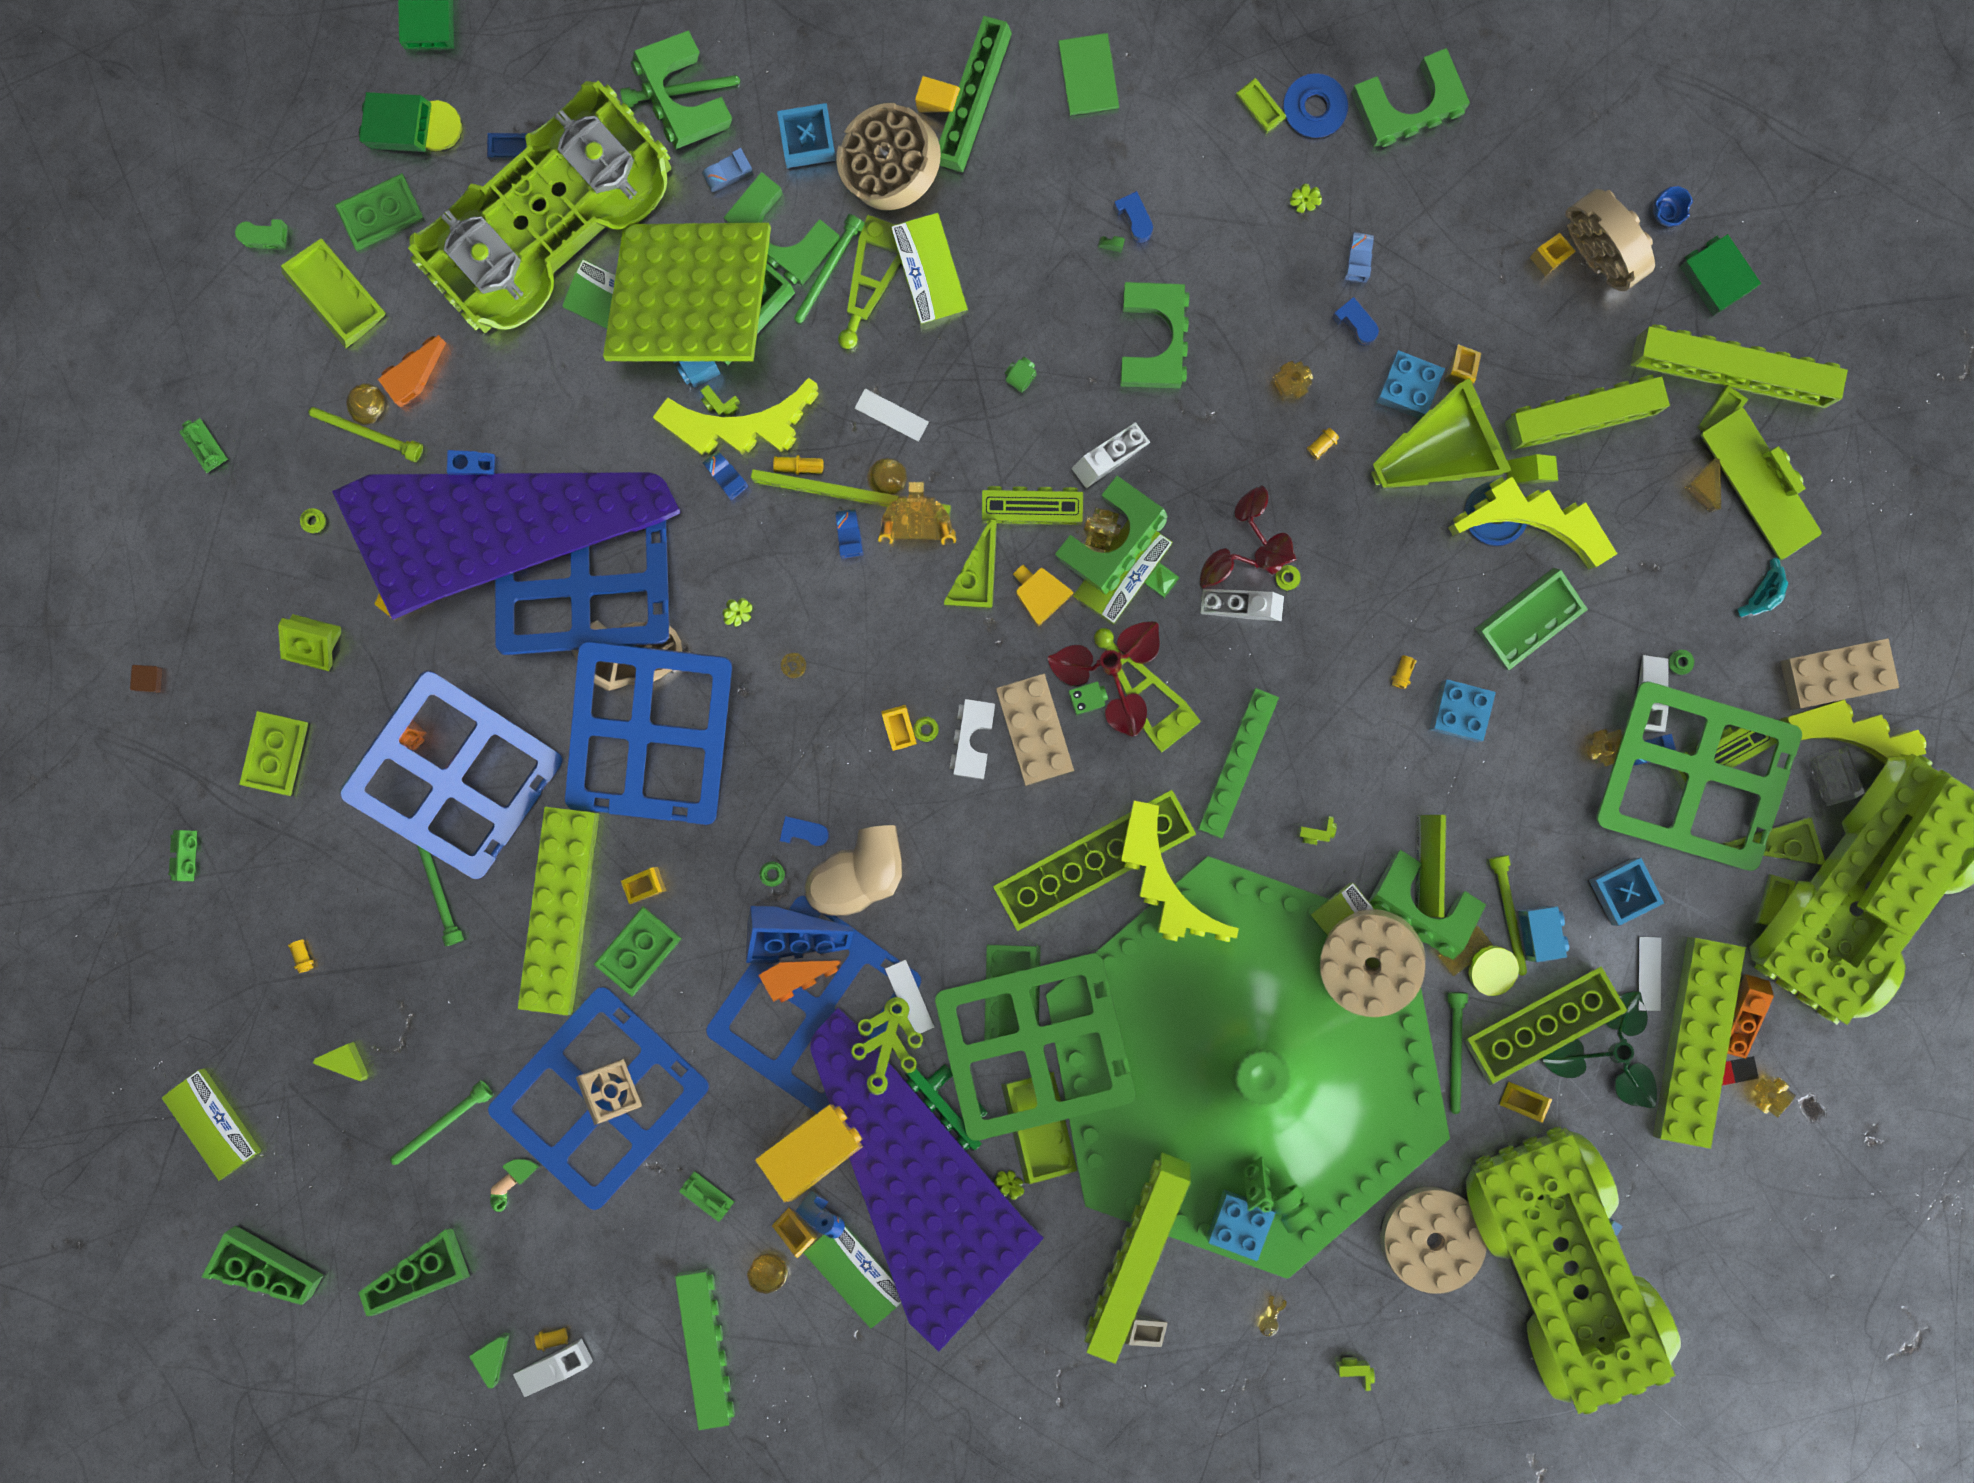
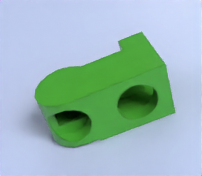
M271 219V226H257L246 221L238 224L235 236L242 244L249 248L286 250L287 224L278 219Z

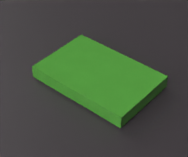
M1108 33L1058 40L1070 116L1119 108Z
M403 173L335 204L356 251L425 220Z
M642 906L593 965L633 997L682 938L647 908Z

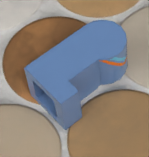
M739 148L719 163L707 167L702 174L710 190L715 192L753 175V171L742 149Z
M1353 232L1344 280L1365 283L1368 281L1371 273V252L1374 235Z

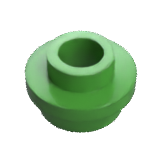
M1677 650L1669 657V668L1675 674H1687L1694 667V657L1686 650ZM1681 657L1684 658L1686 661L1684 667L1680 666L1678 663V660Z
M767 862L761 867L759 875L765 885L775 887L783 882L785 871L781 864ZM769 870H776L777 876L775 879L768 877Z

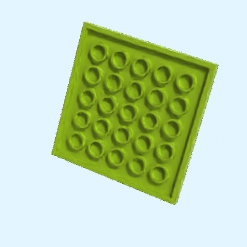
M632 224L630 227L624 228L603 352L605 361H753L771 233L770 224Z

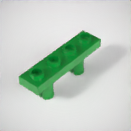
M945 1064L928 1079L924 1078L917 1069L905 1074L908 1078L907 1084L915 1093L919 1091L925 1097L923 1102L932 1112L936 1110L942 1118L939 1121L948 1131L954 1130L959 1136L956 1140L965 1150L969 1148L971 1151H975L982 1145L979 1140L974 1141L967 1136L963 1117L957 1116L938 1094V1090L953 1077L952 1071ZM979 1103L981 1116L983 1118L987 1114V1111Z

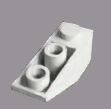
M1135 422L1084 455L1071 469L1083 485L1088 488L1148 445L1150 441Z
M1203 589L1200 614L1282 621L1284 596L1275 592Z
M1642 655L1638 686L1643 682L1649 681L1668 687V659ZM1660 703L1653 704L1644 732H1665L1669 706Z
M581 1338L514 1373L513 1376L523 1396L526 1397L590 1366L593 1360Z

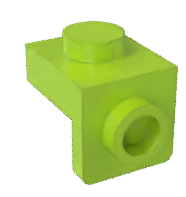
M709 385L700 390L704 396L701 401L709 412L714 409L719 417H730L738 411L739 408L737 406L741 403L736 395L723 404Z
M1327 816L1324 830L1301 826L1298 827L1297 837L1303 838L1302 843L1317 845L1318 841L1330 842V838L1335 837L1337 823H1333L1334 817Z
M1356 1357L1342 1358V1362H1336V1373L1339 1377L1362 1376V1387L1365 1391H1371V1384L1375 1383L1374 1368H1370L1366 1360L1358 1361Z

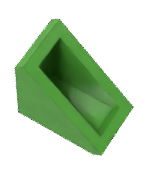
M503 1333L469 1356L488 1388L493 1389L498 1384L509 1333Z

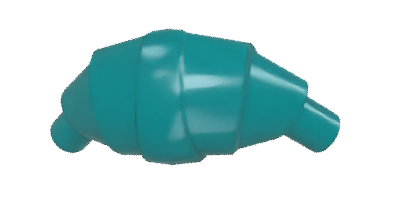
M1773 558L1769 561L1771 570L1767 572L1765 579L1761 582L1753 597L1749 599V604L1738 608L1740 617L1771 611L1784 600L1789 583L1786 579L1785 569L1781 566L1778 558Z

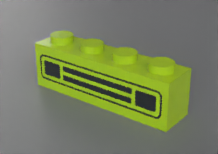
M988 486L987 490H982V524H988L990 519H997V524L1082 525L1083 492H1078V488L1065 487L1063 491H1053L1051 487H1038L1037 491H1027V487L1017 486L1012 487V491L1002 490L1001 486Z
M1729 727L1722 732L1714 760L1718 764L1733 768L1777 744V741L1773 737L1737 727L1732 730ZM1670 768L1683 791L1687 774Z

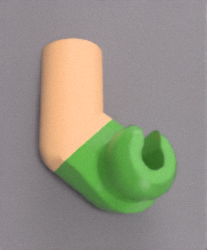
M507 1174L491 1188L490 1205L496 1212H501L506 1208L507 1191L517 1183L510 1174Z

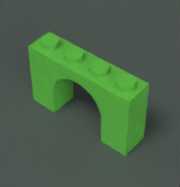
M689 30L635 50L631 61L634 74L636 76L639 75L642 81V90L647 98L650 97L654 105V115L657 120L662 121L665 127V137L668 142L673 143L675 149L727 130L732 121V117L722 97L698 106L686 107L675 103L665 92L663 80L668 74L697 63L700 52Z
M1447 48L1424 57L1420 63V68L1431 93L1430 105L1422 112L1405 114L1393 108L1385 95L1378 76L1354 85L1351 94L1374 147L1378 145L1386 147L1396 141L1395 138L1403 135L1405 138L1417 134L1419 132L1418 129L1422 127L1433 128L1441 124L1442 119L1447 117L1455 119L1465 113L1464 110H1466L1470 102Z
M761 172L724 216L725 223H762L765 215L783 195L781 187ZM819 219L808 234L796 245L778 247L769 242L767 263L774 269L777 266L785 272L783 276L795 285L798 282L803 286L835 248L840 239L839 234Z
M1125 282L1123 289V312L1149 313L1159 316L1169 326L1172 339L1169 348L1156 357H1122L1120 386L1180 389L1182 381L1186 382L1187 366H1182L1183 357H1187L1188 342H1183V332H1188L1189 319L1184 317V307H1189V292H1185V284Z
M1118 476L1107 487L1102 497L1109 506L1129 520L1130 532L1125 543L1112 552L1100 553L1091 550L1070 535L1055 553L1062 564L1105 595L1117 587L1121 575L1125 570L1128 571L1132 568L1136 561V556L1140 551L1147 549L1151 542V537L1156 531H1160L1165 526L1166 518L1168 517L1164 508Z
M1400 850L1390 860L1369 903L1376 910L1388 911L1403 918L1414 928L1421 942L1429 944L1443 956L1454 960L1465 949L1486 904L1464 891L1453 902L1446 918L1434 919L1424 915L1416 908L1410 894L1411 884L1422 863Z

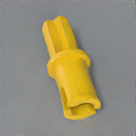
M797 455L796 457L774 456L773 460L774 472H794L796 475H799V473H823L824 462L821 458H800V455Z

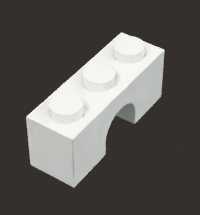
M965 699L964 705L959 704L957 719L962 720L961 730H955L953 744H957L958 749L957 755L952 754L950 769H954V775L984 780L988 754L975 751L969 741L974 731L978 729H992L995 710L994 703Z

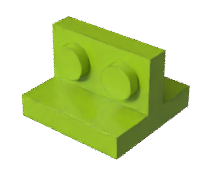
M292 614L290 619L282 618L278 624L280 658L329 671L333 665L332 650L341 635V627Z

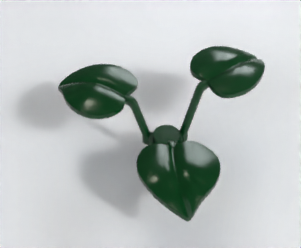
M1639 991L1628 992L1619 996L1628 1011L1606 1023L1609 1028L1618 1030L1617 1036L1620 1042L1612 1044L1608 1052L1584 1054L1582 1042L1575 1039L1542 1057L1544 1065L1552 1073L1563 1078H1577L1586 1071L1587 1067L1584 1059L1609 1056L1613 1062L1623 1063V1070L1625 1072L1618 1075L1615 1080V1092L1618 1098L1632 1106L1654 1108L1656 1105L1657 1085L1652 1071L1642 1063H1635L1628 1069V1065H1630V1061L1634 1057V1049L1622 1035L1623 1032L1627 1036H1636L1642 1033L1647 1026V1010H1639V1001L1643 1003L1642 995Z

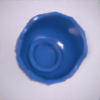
M1681 186L1668 187L1656 196L1653 202V215L1659 224L1666 227L1678 226L1690 216L1689 209L1693 203V198L1688 190Z

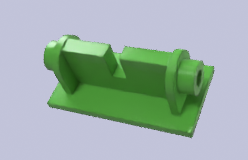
M201 418L193 423L191 420H188L182 424L183 429L179 433L206 473L228 460Z
M173 830V835H170V853L177 854L176 858H170L168 875H171L170 880L194 881L197 831Z
M1262 1156L1244 1168L1248 1211L1258 1207L1262 1212H1270L1274 1206L1271 1192L1268 1191L1271 1188L1270 1170L1264 1165V1158Z
M695 1171L679 1190L681 1194L718 1222H720L734 1203L731 1198Z

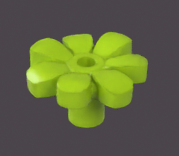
M1302 184L1300 189L1295 188L1290 198V204L1296 206L1297 212L1303 213L1306 207L1308 211L1316 209L1315 205L1322 203L1319 188L1314 187L1310 189L1309 184Z
M740 598L738 602L730 599L726 603L727 608L722 611V615L725 617L723 621L727 625L733 623L737 627L741 625V619L747 622L751 618L748 612L752 611V605L745 598Z
M1011 1170L1007 1173L1000 1171L996 1175L994 1184L1000 1188L999 1190L1005 1197L1009 1195L1013 1200L1017 1199L1018 1196L1021 1197L1024 1193V1188L1021 1187L1024 1183L1022 1179H1015L1016 1173Z

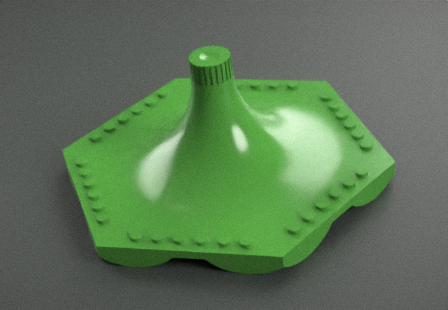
M1206 856L1174 884L1180 893L1199 911L1225 925L1239 928L1237 938L1230 937V942L1214 939V933L1205 932L1204 937L1189 934L1190 928H1186L1184 938L1178 937L1177 941L1162 938L1163 933L1157 932L1163 907V901H1159L1158 906L1150 904L1114 937L1092 953L1101 956L1104 962L1136 1097L1128 1105L1069 1119L1085 1207L1132 1223V1212L1135 1205H1140L1142 1198L1140 1197L1141 1190L1145 1182L1149 1183L1151 1176L1149 1172L1154 1159L1159 1160L1161 1153H1165L1191 1163V1182L1168 1236L1289 1279L1450 1139L1421 988L1407 1006L1387 1016L1366 1017L1354 1014L1341 1007L1330 996L1322 980L1320 959L1327 935L1311 916L1315 910L1329 899ZM1084 975L1062 979L1046 994L1051 1024L1088 1016L1094 1011L1087 980ZM1102 982L1094 983L1096 997H1105ZM1094 1032L1055 1042L1065 1100L1108 1091L1112 1088L1101 1037L1098 1033ZM1121 1059L1112 1061L1115 1075H1124ZM1262 1156L1264 1158V1165L1270 1170L1271 1188L1268 1191L1271 1192L1272 1197L1284 1188L1297 1184L1305 1196L1303 1202L1310 1204L1316 1214V1218L1302 1229L1288 1233L1280 1220L1282 1215L1275 1212L1258 1261L1208 1243L1206 1235L1223 1190L1246 1197L1244 1168Z

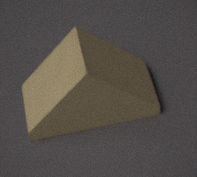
M1136 1314L1125 1344L1162 1347L1168 1322Z

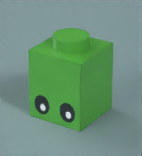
M1098 681L1068 691L1076 716L1105 707L1104 701L1108 700L1104 685L1099 687Z

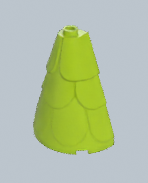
M1469 378L1459 383L1432 410H1429L1408 433H1403L1373 464L1375 471L1371 472L1377 486L1382 484L1383 488L1423 486L1428 485L1429 482L1459 481L1465 478L1497 476L1511 471V468Z

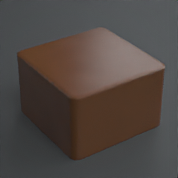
M132 665L130 690L161 692V667Z

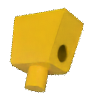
M1023 564L1013 573V576L1022 584L1015 591V594L1037 627L1074 593L1042 567L1035 574H1032Z

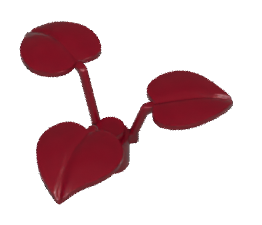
M1263 485L1246 493L1239 500L1235 508L1236 519L1241 522L1248 519L1250 526L1264 545L1256 550L1254 555L1256 560L1254 561L1237 554L1230 555V551L1227 548L1214 552L1206 560L1201 570L1200 586L1203 589L1225 580L1233 570V560L1235 559L1254 565L1256 568L1265 569L1269 574H1275L1281 570L1283 565L1296 561L1292 539L1287 533L1276 534L1266 541L1254 523L1253 518L1260 516L1268 504V492Z
M1153 621L1138 623L1125 629L1117 640V647L1121 652L1117 653L1114 650H1107L1102 653L1100 659L1093 666H1091L1093 663L1092 653L1082 645H1070L1048 656V662L1053 673L1062 682L1071 686L1086 684L1090 678L1089 671H1095L1099 666L1102 667V670L1107 675H1113L1120 699H1114L1109 702L1105 710L1106 720L1114 730L1131 737L1136 736L1143 729L1147 719V706L1143 698L1136 693L1124 696L1117 673L1122 668L1121 659H1127L1130 656L1133 662L1143 664L1152 661L1157 656L1160 647L1159 625Z

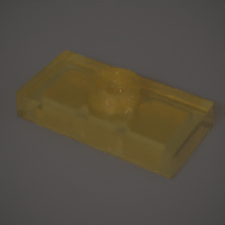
M1476 925L1465 949L1454 960L1442 954L1437 955V957L1450 974L1455 976L1472 963L1476 953L1493 944L1481 928Z

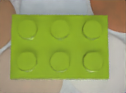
M257 711L239 785L291 796L308 722Z

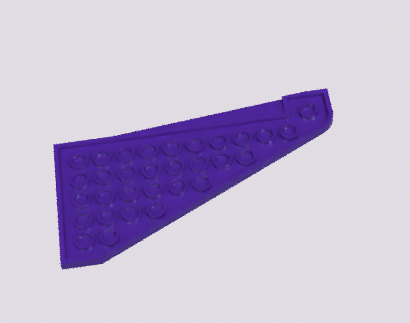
M650 472L495 473L494 475L369 474L332 491L392 620L438 599L632 530L634 532L680 514V509L664 479Z
M837 1008L814 1033L810 1045L811 1054L829 1104L834 1105L835 1108L840 1106L847 1116L845 1122L849 1128L854 1127L862 1137V1140L859 1142L863 1147L850 1156L849 1159L908 1322L939 1352L1044 1237L1021 1216L889 1062L885 1073L888 1081L886 1091L880 1095H874L868 1090L867 1080L870 1075L875 1073L880 1051L876 1048L869 1052L864 1059H854L851 1053L852 1047L857 1043L864 1044L870 1039L868 1036L861 1035L858 1031V1025L840 1008ZM856 1048L854 1053L857 1056H861L864 1054V1050ZM878 1078L872 1082L876 1087L882 1085V1081Z

